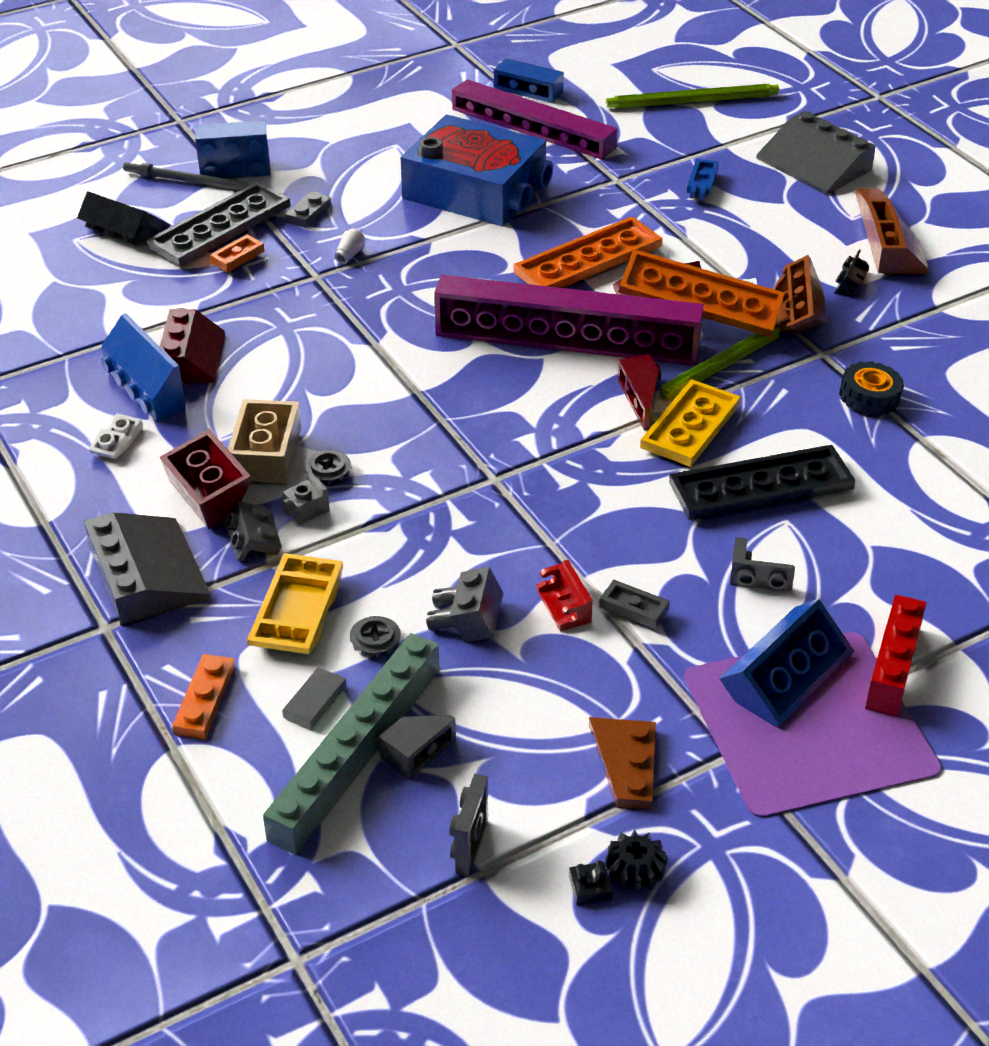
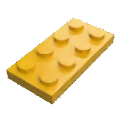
M691 379L640 439V448L691 467L740 406L741 396Z

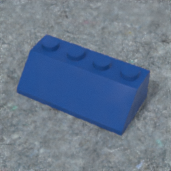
M127 313L122 314L101 346L103 353L101 364L106 373H111L116 383L120 387L123 386L130 398L136 400L145 414L149 413L156 422L185 410L179 365Z
M820 599L794 607L727 670L719 680L735 703L773 726L778 727L854 652V649Z

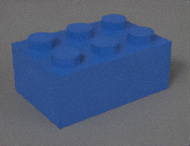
M266 120L195 125V141L200 175L225 179L271 175Z

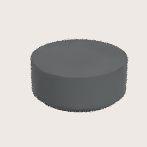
M436 137L424 138L419 142V153L425 157L439 156L443 153V142Z

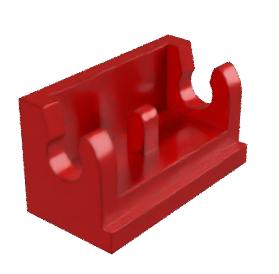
M564 560L561 564L541 570L540 575L542 578L551 575L553 577L550 580L536 584V591L559 631L592 623L593 600L569 560Z

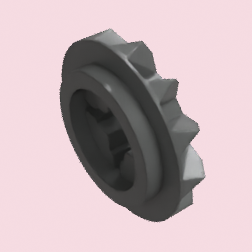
M335 450L317 452L311 455L305 463V472L308 475L312 473L322 483L328 482L329 485L332 481L342 482L343 477L349 476L351 469L349 457Z
M370 616L356 622L350 630V642L353 645L354 651H362L364 657L374 653L378 658L381 652L390 654L393 647H399L400 628L396 622L387 617ZM373 632H376V635H378V641H373Z

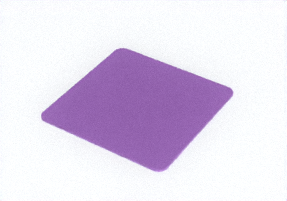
M854 632L843 633L854 649V652L778 727L773 726L735 703L719 680L742 656L692 666L684 672V680L748 810L753 815L767 817L935 777L939 774L941 769L940 762L903 701L898 717L865 708L877 658L864 637Z

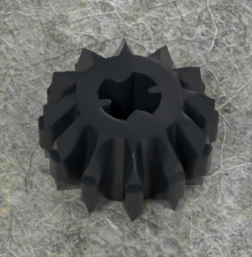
M634 829L631 836L620 832L617 841L610 842L608 854L605 857V866L607 871H609L611 882H620L622 890L632 886L638 894L641 886L652 890L655 886V881H662L665 875V866H667V855L663 851L661 840L652 841L650 832L644 836H639Z

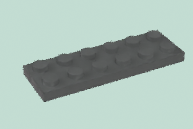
M257 181L147 239L148 248L178 266L185 265L189 261L206 254L211 249L226 243L233 237L244 233L246 230L289 208L290 198Z

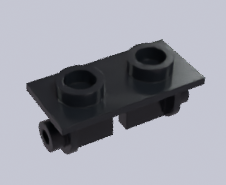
M860 249L853 257L849 255L843 263L842 270L835 280L838 283L835 294L840 289L851 296L860 292L863 280L870 269L868 262L858 257L861 252Z

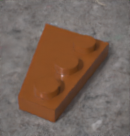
M589 717L588 726L591 735H594L599 758H602L606 770V778L616 807L652 810L656 722Z

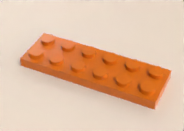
M631 216L513 264V273L527 284L564 288L629 261L633 249L649 253L662 247L663 238Z
M636 249L632 251L618 291L620 294L704 304L703 318L768 337L772 336L785 294L782 291Z

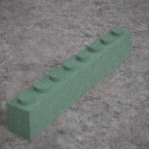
M413 633L407 636L264 812L263 821L267 842L297 855L378 751L379 736L382 731L406 715L440 671L438 643Z

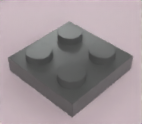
M474 774L470 786L463 788L460 797L461 811L459 815H453L449 835L454 837L450 858L455 859V874L470 877L489 822L488 776Z

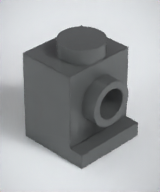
M312 473L307 475L306 481L282 491V509L287 516H292L299 525L330 511L328 488Z

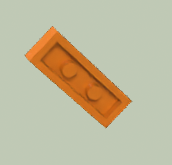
M208 654L202 655L173 722L172 729L174 735L206 740L235 669L234 658Z

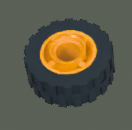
M872 361L853 363L843 373L839 396H841L842 402L846 403V406L854 409L856 412H861L865 415H886L891 411H895L900 403L904 388L903 378L893 368L887 367L882 363H874Z

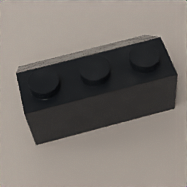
M90 191L86 192L77 216L78 219L86 222L84 227L97 232L102 228L104 229L103 234L116 239L118 235L123 236V241L135 246L137 242L148 245L147 239L170 227V223L143 210Z

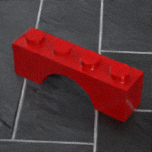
M895 594L872 674L866 709L898 717L927 602Z

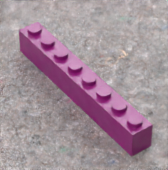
M468 79L452 89V110L529 136L545 139L547 142L601 160L605 159L617 148L618 128Z

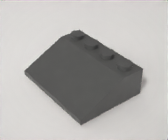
M803 111L791 117L756 154V159L827 195L872 170L876 145L867 142L864 138L849 133L846 129H841L829 121L813 115L811 112Z
M112 512L84 520L90 550L120 625L211 599L209 589L176 518Z

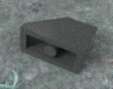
M452 715L400 718L392 726L386 727L379 736L380 759L410 780L456 741L455 718Z

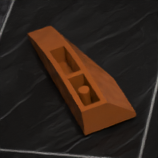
M856 188L855 194L877 273L885 275L928 273L929 268L919 239L899 215L887 195L880 188Z

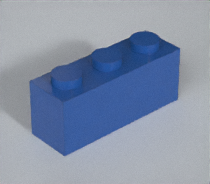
M505 58L494 69V88L553 103L564 92V72Z

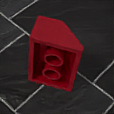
M169 309L160 347L179 365L182 383H215L225 339V330L196 309Z
M210 429L159 457L169 482L208 529L226 519L227 514L230 511L232 512L237 501H242L252 482L251 475Z

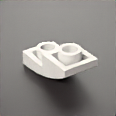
M116 413L107 429L100 428L88 449L89 452L116 459L130 447L144 426L142 420Z

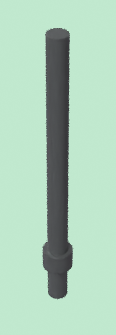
M125 162L123 165L125 172L137 173L141 177L147 178L155 176L239 191L253 184L153 167V164L141 163L140 165Z

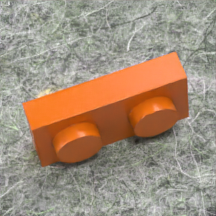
M247 234L210 254V261L218 268L229 272L265 252L264 243Z

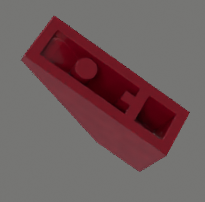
M650 354L619 359L618 383L643 430H649L658 380H661L660 366L654 363Z

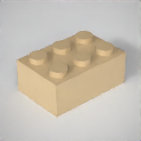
M243 399L228 450L251 475L252 481L288 482L302 428L299 402Z

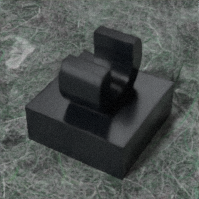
M600 860L592 864L583 865L581 863L577 866L569 867V879L576 905L612 900L613 890L605 862Z

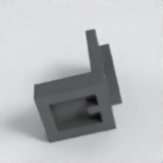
M735 537L730 584L782 591L792 590L795 574L794 565L752 560V551H746L748 538Z

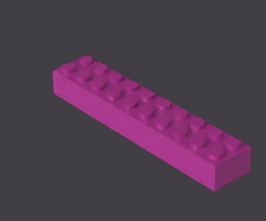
M441 275L434 291L436 336L622 358L650 354L653 361L690 366L697 365L704 304Z

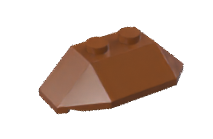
M806 255L785 265L782 271L783 275L773 288L785 292L775 328L778 327L780 332L803 333L810 329L818 328L827 322L825 297L810 256Z

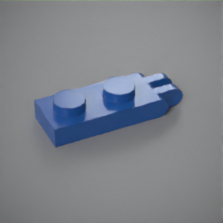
M696 159L687 185V193H690V198L695 199L696 194H699V200H704L706 195H711L719 170V161Z

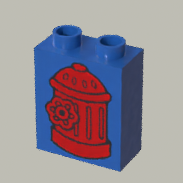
M448 114L442 117L400 157L402 199L501 227L517 211L524 212L530 204L532 195L539 188H547L553 175V163L550 160H546L545 139ZM427 137H436L443 142V153L436 157L422 156L419 153V142Z

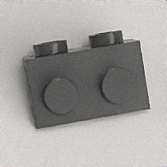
M237 501L232 512L230 511L225 519V528L228 530L236 560L243 562L250 550L278 555L282 545L270 508L260 504L254 505Z

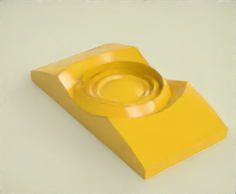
M284 553L247 638V645L310 654L321 639L327 612L335 602L344 567L343 561Z

